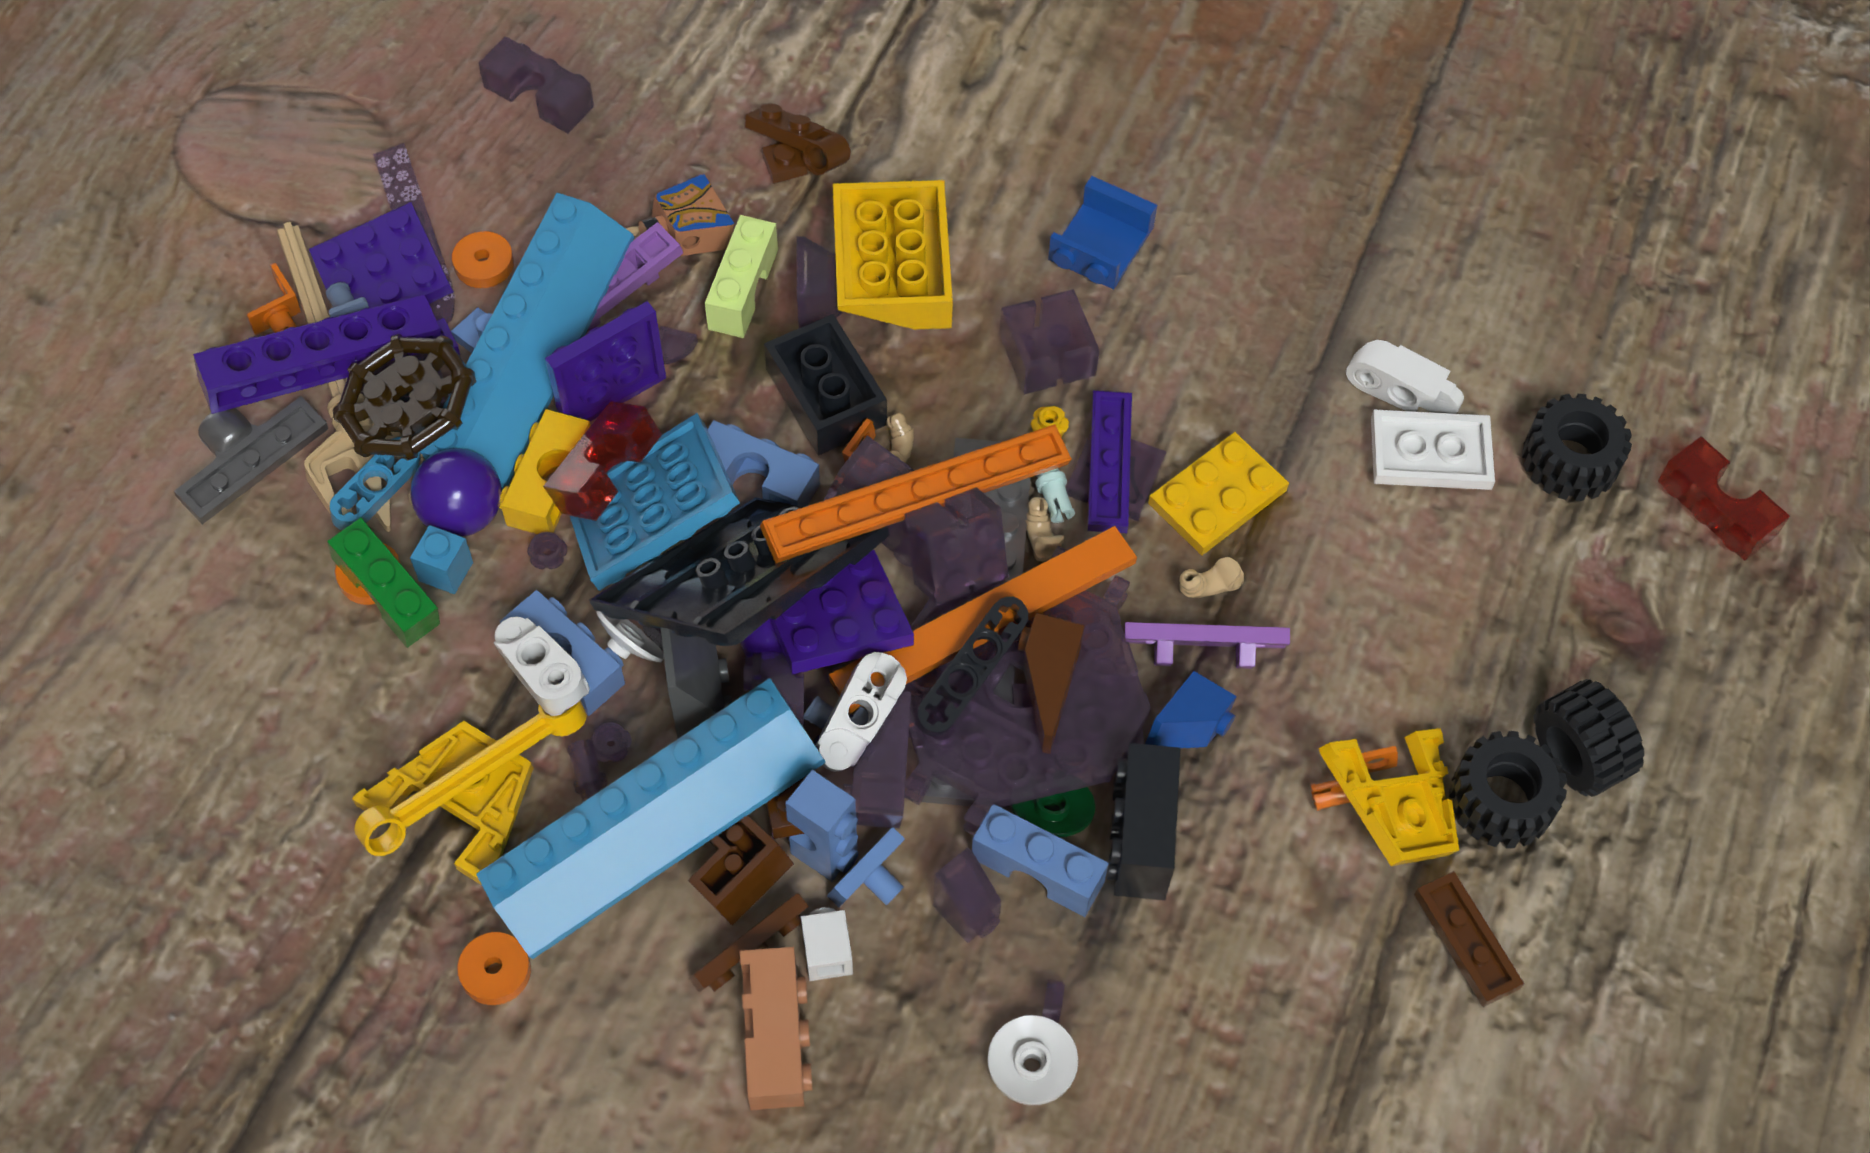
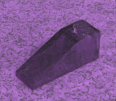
M902 692L855 767L851 784H843L842 790L855 798L856 817L858 819L856 825L900 829L904 813L911 692Z

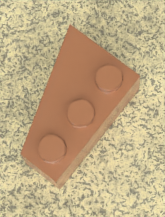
M794 947L741 950L740 965L743 972L744 992L742 994V1002L745 1016V1055L750 1110L805 1106L804 1091H813L811 1063L802 1064L801 1048L810 1047L809 1020H800L799 1004L808 1003L806 976H797Z

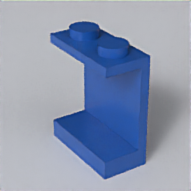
M1091 176L1085 185L1083 204L1064 233L1060 235L1053 232L1051 235L1048 260L1063 269H1070L1087 277L1093 283L1102 284L1114 290L1153 230L1157 204Z

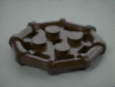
M396 334L391 336L390 342L359 363L352 362L348 367L349 376L339 405L333 409V418L336 422L341 423L354 443L355 452L362 457H369L372 454L406 456L408 460L418 457V452L452 429L458 430L463 424L460 419L470 388L476 383L475 372L465 365L453 348V341L448 337L439 336L436 339L412 338ZM408 353L429 355L425 361H418L416 357L409 356ZM395 358L396 362L376 376L373 374L374 371ZM446 364L451 371V375L441 379L437 372ZM364 383L363 394L365 395V400L363 403H357ZM411 392L409 394L411 399L408 402L404 403L400 400L404 394ZM452 393L447 409L443 408L440 405L443 396L447 399L448 394ZM371 418L374 425L368 432H365L359 421ZM391 432H400L402 435L400 440L385 439L386 436H393Z

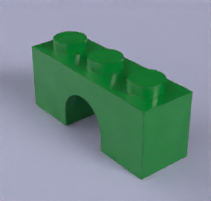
M359 518L327 541L332 560L356 588L361 586L377 605L382 619L407 648L440 624L437 606L362 518Z

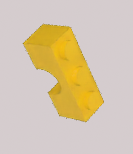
M545 409L540 422L533 424L529 435V446L525 454H520L516 460L514 467L515 476L510 486H505L501 492L499 508L502 509L507 526L548 538L552 537L566 505L561 485L545 481V478L558 469L561 470L586 460V455L590 453L594 444L590 421Z

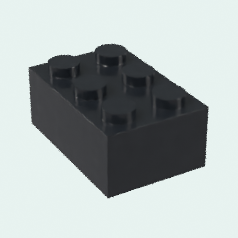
M834 314L764 343L766 370L818 456L850 442L867 418L873 421L875 430L887 425V399Z
M1129 743L1126 758H1118L1116 775H1114L1112 801H1115L1114 814L1111 816L1110 824L1112 846L1107 869V880L1115 881L1114 896L1166 900L1175 869L1181 752L1179 747Z

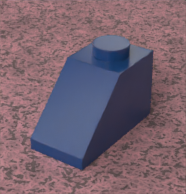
M1193 671L1155 718L1145 744L1179 748L1207 747L1216 734L1223 737L1233 723L1235 715L1230 711L1237 696Z

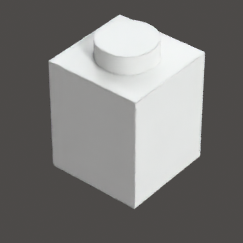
M819 908L811 911L807 916H801L809 981L853 975L845 910L835 911L833 908Z

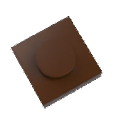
M782 142L762 147V157L773 184L808 175V169L804 165L801 150Z

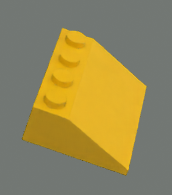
M944 180L833 184L838 310L914 330L952 328L953 297Z

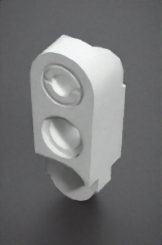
M1382 340L1368 342L1354 354L1346 368L1348 380L1356 388L1405 411L1416 412L1418 407H1421L1432 413L1456 414L1464 401L1463 393L1456 387V384L1446 380L1451 372L1450 370L1402 345L1397 347Z
M511 617L502 621L497 626L495 631L496 641L494 642L497 650L546 713L551 716L561 715L566 709L574 706L581 698L589 694L590 687L577 662L539 625L536 626L528 618Z
M880 652L870 653L852 671L816 743L817 749L826 761L822 765L826 769L835 772L855 766L903 692L907 682L906 672L893 656ZM878 672L883 675L885 679L883 686L877 687L872 684V673ZM859 704L866 708L869 716L866 725H857L850 720L848 715L850 705Z

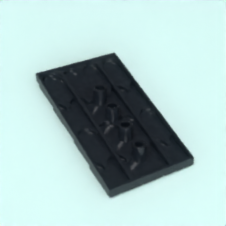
M755 497L592 597L589 601L594 610L603 612L609 618L618 620L631 619L644 627L666 628L679 636H697L705 638L714 645L733 646L741 643L769 618L776 620L810 590L824 586L847 565H856L887 539L890 533L888 527L885 526L775 563L760 525L764 520L803 507Z

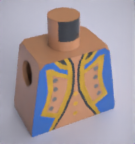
M705 174L657 193L653 201L652 217L640 220L638 224L641 235L658 222L680 244L683 254L680 256L726 250L734 231L733 220Z

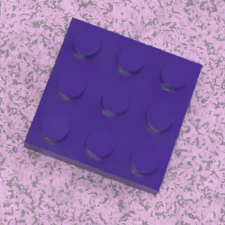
M411 202L309 249L326 290L335 283L344 282L349 285L354 300L365 297L369 307H376L396 302L402 298H411L425 294L430 304L454 292Z
M648 301L635 308L625 310L616 319L603 326L591 329L582 338L567 346L557 348L551 355L545 358L557 412L590 422L666 379L657 315Z
M872 550L856 565H847L824 586L810 590L776 620L769 618L792 674L863 658L873 652L883 653L914 645V633L875 550Z

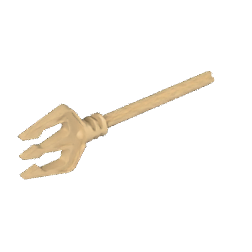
M291 222L284 223V228L277 229V234L307 324L322 321L328 318L329 314L298 225L292 226ZM348 378L327 383L332 396L327 409L336 432L306 458L304 463L307 481L329 513L330 501L335 494L328 477L344 469H351L357 473L374 456L372 454L369 457H362L354 450V443L343 426L333 418V409L339 405ZM361 393L359 394L357 403H363L365 400L364 395H362ZM371 418L359 421L365 432H368L374 425ZM391 432L393 436H386L385 439L402 437L400 432ZM420 453V464H421L425 459H424V457L422 456V454ZM394 456L395 459L403 458L408 460L406 456ZM381 477L367 479L364 486L371 491L382 490ZM409 492V494H408L409 503H410L411 506H412L411 496H410V492ZM390 499L375 514V517L387 532L391 530ZM344 507L341 508L342 515L348 512L352 513V508L349 510Z

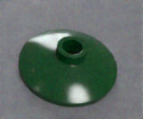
M1053 770L1030 773L1022 777L1015 784L1011 793L1010 803L1014 815L1057 837H1067L1080 833L1090 825L1095 814L1096 804L1090 789L1082 781L1067 773Z

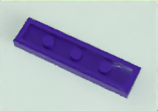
M1093 390L1087 531L1104 532L1116 526L1120 533L1127 534L1132 393Z

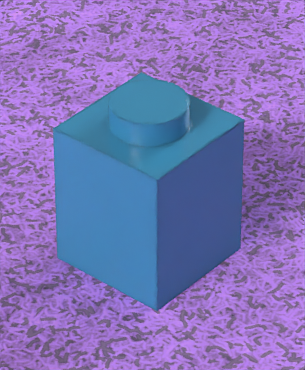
M431 525L428 526L410 557L419 582L454 595L473 564L466 538Z

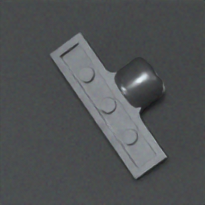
M302 396L266 423L259 426L251 424L237 408L214 414L210 413L201 422L198 434L201 441L216 458L211 464L174 491L175 495L203 525L327 431V422Z

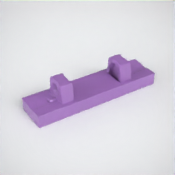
M658 222L631 242L617 273L609 285L606 295L603 296L597 308V312L588 328L589 331L601 323L599 318L644 283L649 286L660 277L658 272L683 254L680 244Z
M1125 622L1122 626L1121 643L1154 644L1155 666H1171L1173 664L1174 645L1236 647V668L1252 669L1255 667L1256 648L1284 649L1290 644V628Z

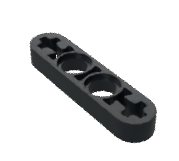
M1004 597L992 606L922 700L916 712V723L924 734L940 736L952 727L1017 639L1028 621V610L1021 600L1015 597ZM1009 609L1016 612L1014 620L1018 625L1010 622L1002 634L999 635L994 631L1003 616L999 610L1004 613L1008 612ZM986 625H989V627L991 628V630L985 628V626H986ZM1002 638H1006L1008 641L1004 642ZM980 639L991 641L996 649L995 657L990 660L977 658L973 652V644ZM955 672L967 674L972 682L971 689L966 693L953 691L948 683L949 676ZM940 690L951 702L942 714V718L946 723L937 721L932 725L927 721L929 713L925 709L935 710L944 698V696L936 694ZM952 702L957 703L960 706L958 708H955Z

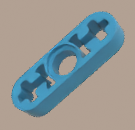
M396 437L391 440H400V437ZM418 452L417 458L408 461L401 458L396 463L394 456L374 455L331 499L330 514L335 527L344 530L359 518H362L367 523L415 474L420 465V452ZM371 477H381L386 480L387 485L382 490L371 491L364 486V483ZM357 493L361 498L359 501L357 500ZM356 504L357 514L354 515L348 512L342 515V507L349 510Z

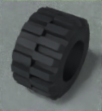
M1579 393L1576 398H1572L1570 394L1561 395L1559 401L1555 398L1549 400L1546 406L1541 407L1537 412L1523 443L1522 458L1526 459L1523 465L1526 472H1533L1531 480L1536 485L1542 483L1544 485L1543 491L1548 494L1554 491L1559 494L1558 498L1567 500L1568 496H1573L1575 501H1584L1586 495L1594 499L1599 497L1602 491L1607 492L1613 482L1616 481L1632 447V443L1629 442L1632 437L1631 431L1624 428L1627 421L1623 416H1616L1615 412L1617 409L1611 404L1606 407L1601 404L1602 399L1594 397L1593 400L1587 399L1586 394ZM1562 441L1577 442L1586 447L1591 454L1574 452L1566 447Z
M1590 679L1579 681L1541 702L1535 708L1536 714H1534L1533 721L1540 747L1545 743L1551 749L1549 756L1551 758H1559L1562 766L1558 772L1566 773V784L1574 791L1577 790L1581 795L1597 796L1636 774L1643 767L1644 747L1636 723L1621 700L1601 683L1593 682Z
M1501 731L1492 732L1488 739L1482 736L1475 741L1473 747L1470 746L1467 749L1452 777L1449 797L1454 798V814H1461L1458 823L1463 829L1468 826L1472 828V837L1479 841L1480 837L1483 836L1488 839L1487 845L1497 847L1499 842H1504L1505 848L1509 849L1515 848L1519 841L1523 846L1531 844L1535 837L1539 839L1546 832L1566 798L1567 790L1563 787L1567 783L1566 773L1558 772L1562 763L1558 757L1551 758L1549 756L1551 749L1545 743L1539 747L1534 743L1536 738L1527 735L1523 739L1519 738V732L1509 731L1507 736L1503 737ZM1501 776L1513 780L1524 790L1528 802L1512 803L1501 799L1492 791L1487 778Z

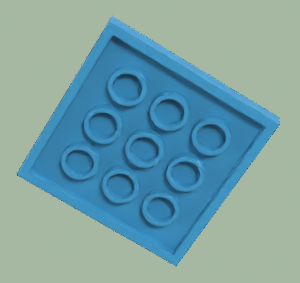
M698 413L563 496L589 578L599 591L610 584H615L622 580L627 573L645 562L653 561L664 550L680 540L690 538L698 529L716 518L727 515L733 507L740 504L707 427Z

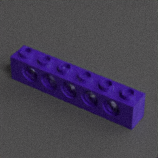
M425 294L411 298H402L396 302L376 307H367L338 317H328L322 321L299 327H290L265 336L251 337L238 343L209 348L203 352L193 354L197 378L211 414L348 378L349 371L347 369L352 362L359 363L390 342L391 336L401 334L403 337L436 339L440 336V327ZM408 353L409 356H414V357H416L417 359H418V358H422V357H426V356L429 355V354ZM395 358L381 366L379 369L391 366V364H394L396 362Z

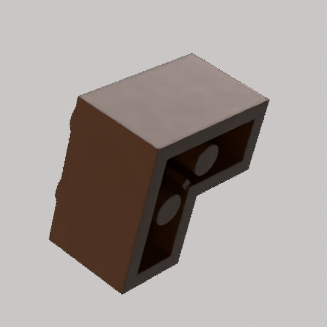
M747 815L709 841L718 851L688 881L733 926L794 863L779 844Z

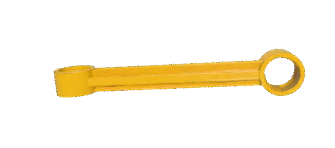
M581 700L568 708V711L558 716L549 715L539 705V714L392 809L387 806L378 805L364 811L355 823V835L365 849L374 856H385L394 852L403 843L406 836V828L548 735L566 736L579 730L587 719V713ZM391 823L383 835L369 839L372 832L378 826Z

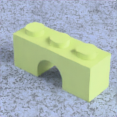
M740 215L705 301L708 330L741 338L745 337L755 311V292L758 279L768 278L778 252L776 223Z

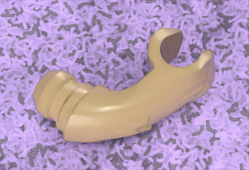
M900 412L887 417L886 421L888 428L891 430V451L871 458L874 464L880 463L882 469L890 477L897 476L903 472L905 464L911 455L914 441V428L907 424L905 415Z
M1033 497L1028 502L1029 509L1027 520H1025L1027 523L1026 531L1036 560L1046 562L1062 553L1061 546L1064 542V535H1053L1050 528L1051 520L1048 518L1049 514L1047 513L1048 503L1045 498Z
M1230 557L1221 558L1215 563L1213 568L1206 572L1198 573L1193 569L1185 570L1180 576V590L1185 596L1192 598H1202L1234 591L1243 584L1244 573L1238 562Z

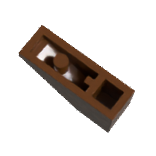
M1036 613L1032 627L1025 626L1023 628L1018 651L1025 652L1023 670L1042 752L1051 754L1082 647L1085 625Z

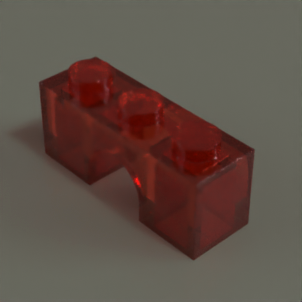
M610 401L543 487L561 514L596 521L618 493L607 472L621 462L633 461L641 463L662 436V433L644 406Z
M1701 436L1668 461L1658 482L1664 486L1669 495L1677 498L1688 508L1697 521L1713 531L1729 550L1735 552L1746 561L1779 534L1790 515L1761 489L1745 499H1737L1725 494L1719 487L1718 482L1731 462Z

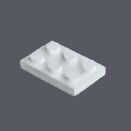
M1373 410L1371 430L1374 484L1492 490L1495 483L1490 416Z

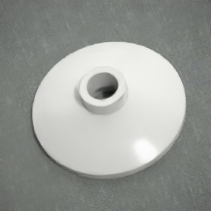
M596 611L601 624L611 636L607 645L617 655L627 659L632 653L649 661H663L664 654L659 646L628 619H613L604 615L603 612Z
M1022 1016L1003 1025L993 1037L988 1052V1068L992 1080L1004 1095L1022 1104L1041 1105L1056 1100L1069 1089L1076 1076L1078 1053L1070 1034L1057 1022L1042 1016ZM1033 1058L1040 1063L1041 1067L1037 1071H1029L1025 1068L1024 1062L1027 1059Z

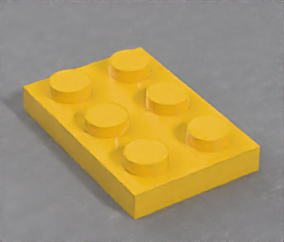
M1234 432L1149 495L1148 504L1203 556L1285 493L1289 482Z

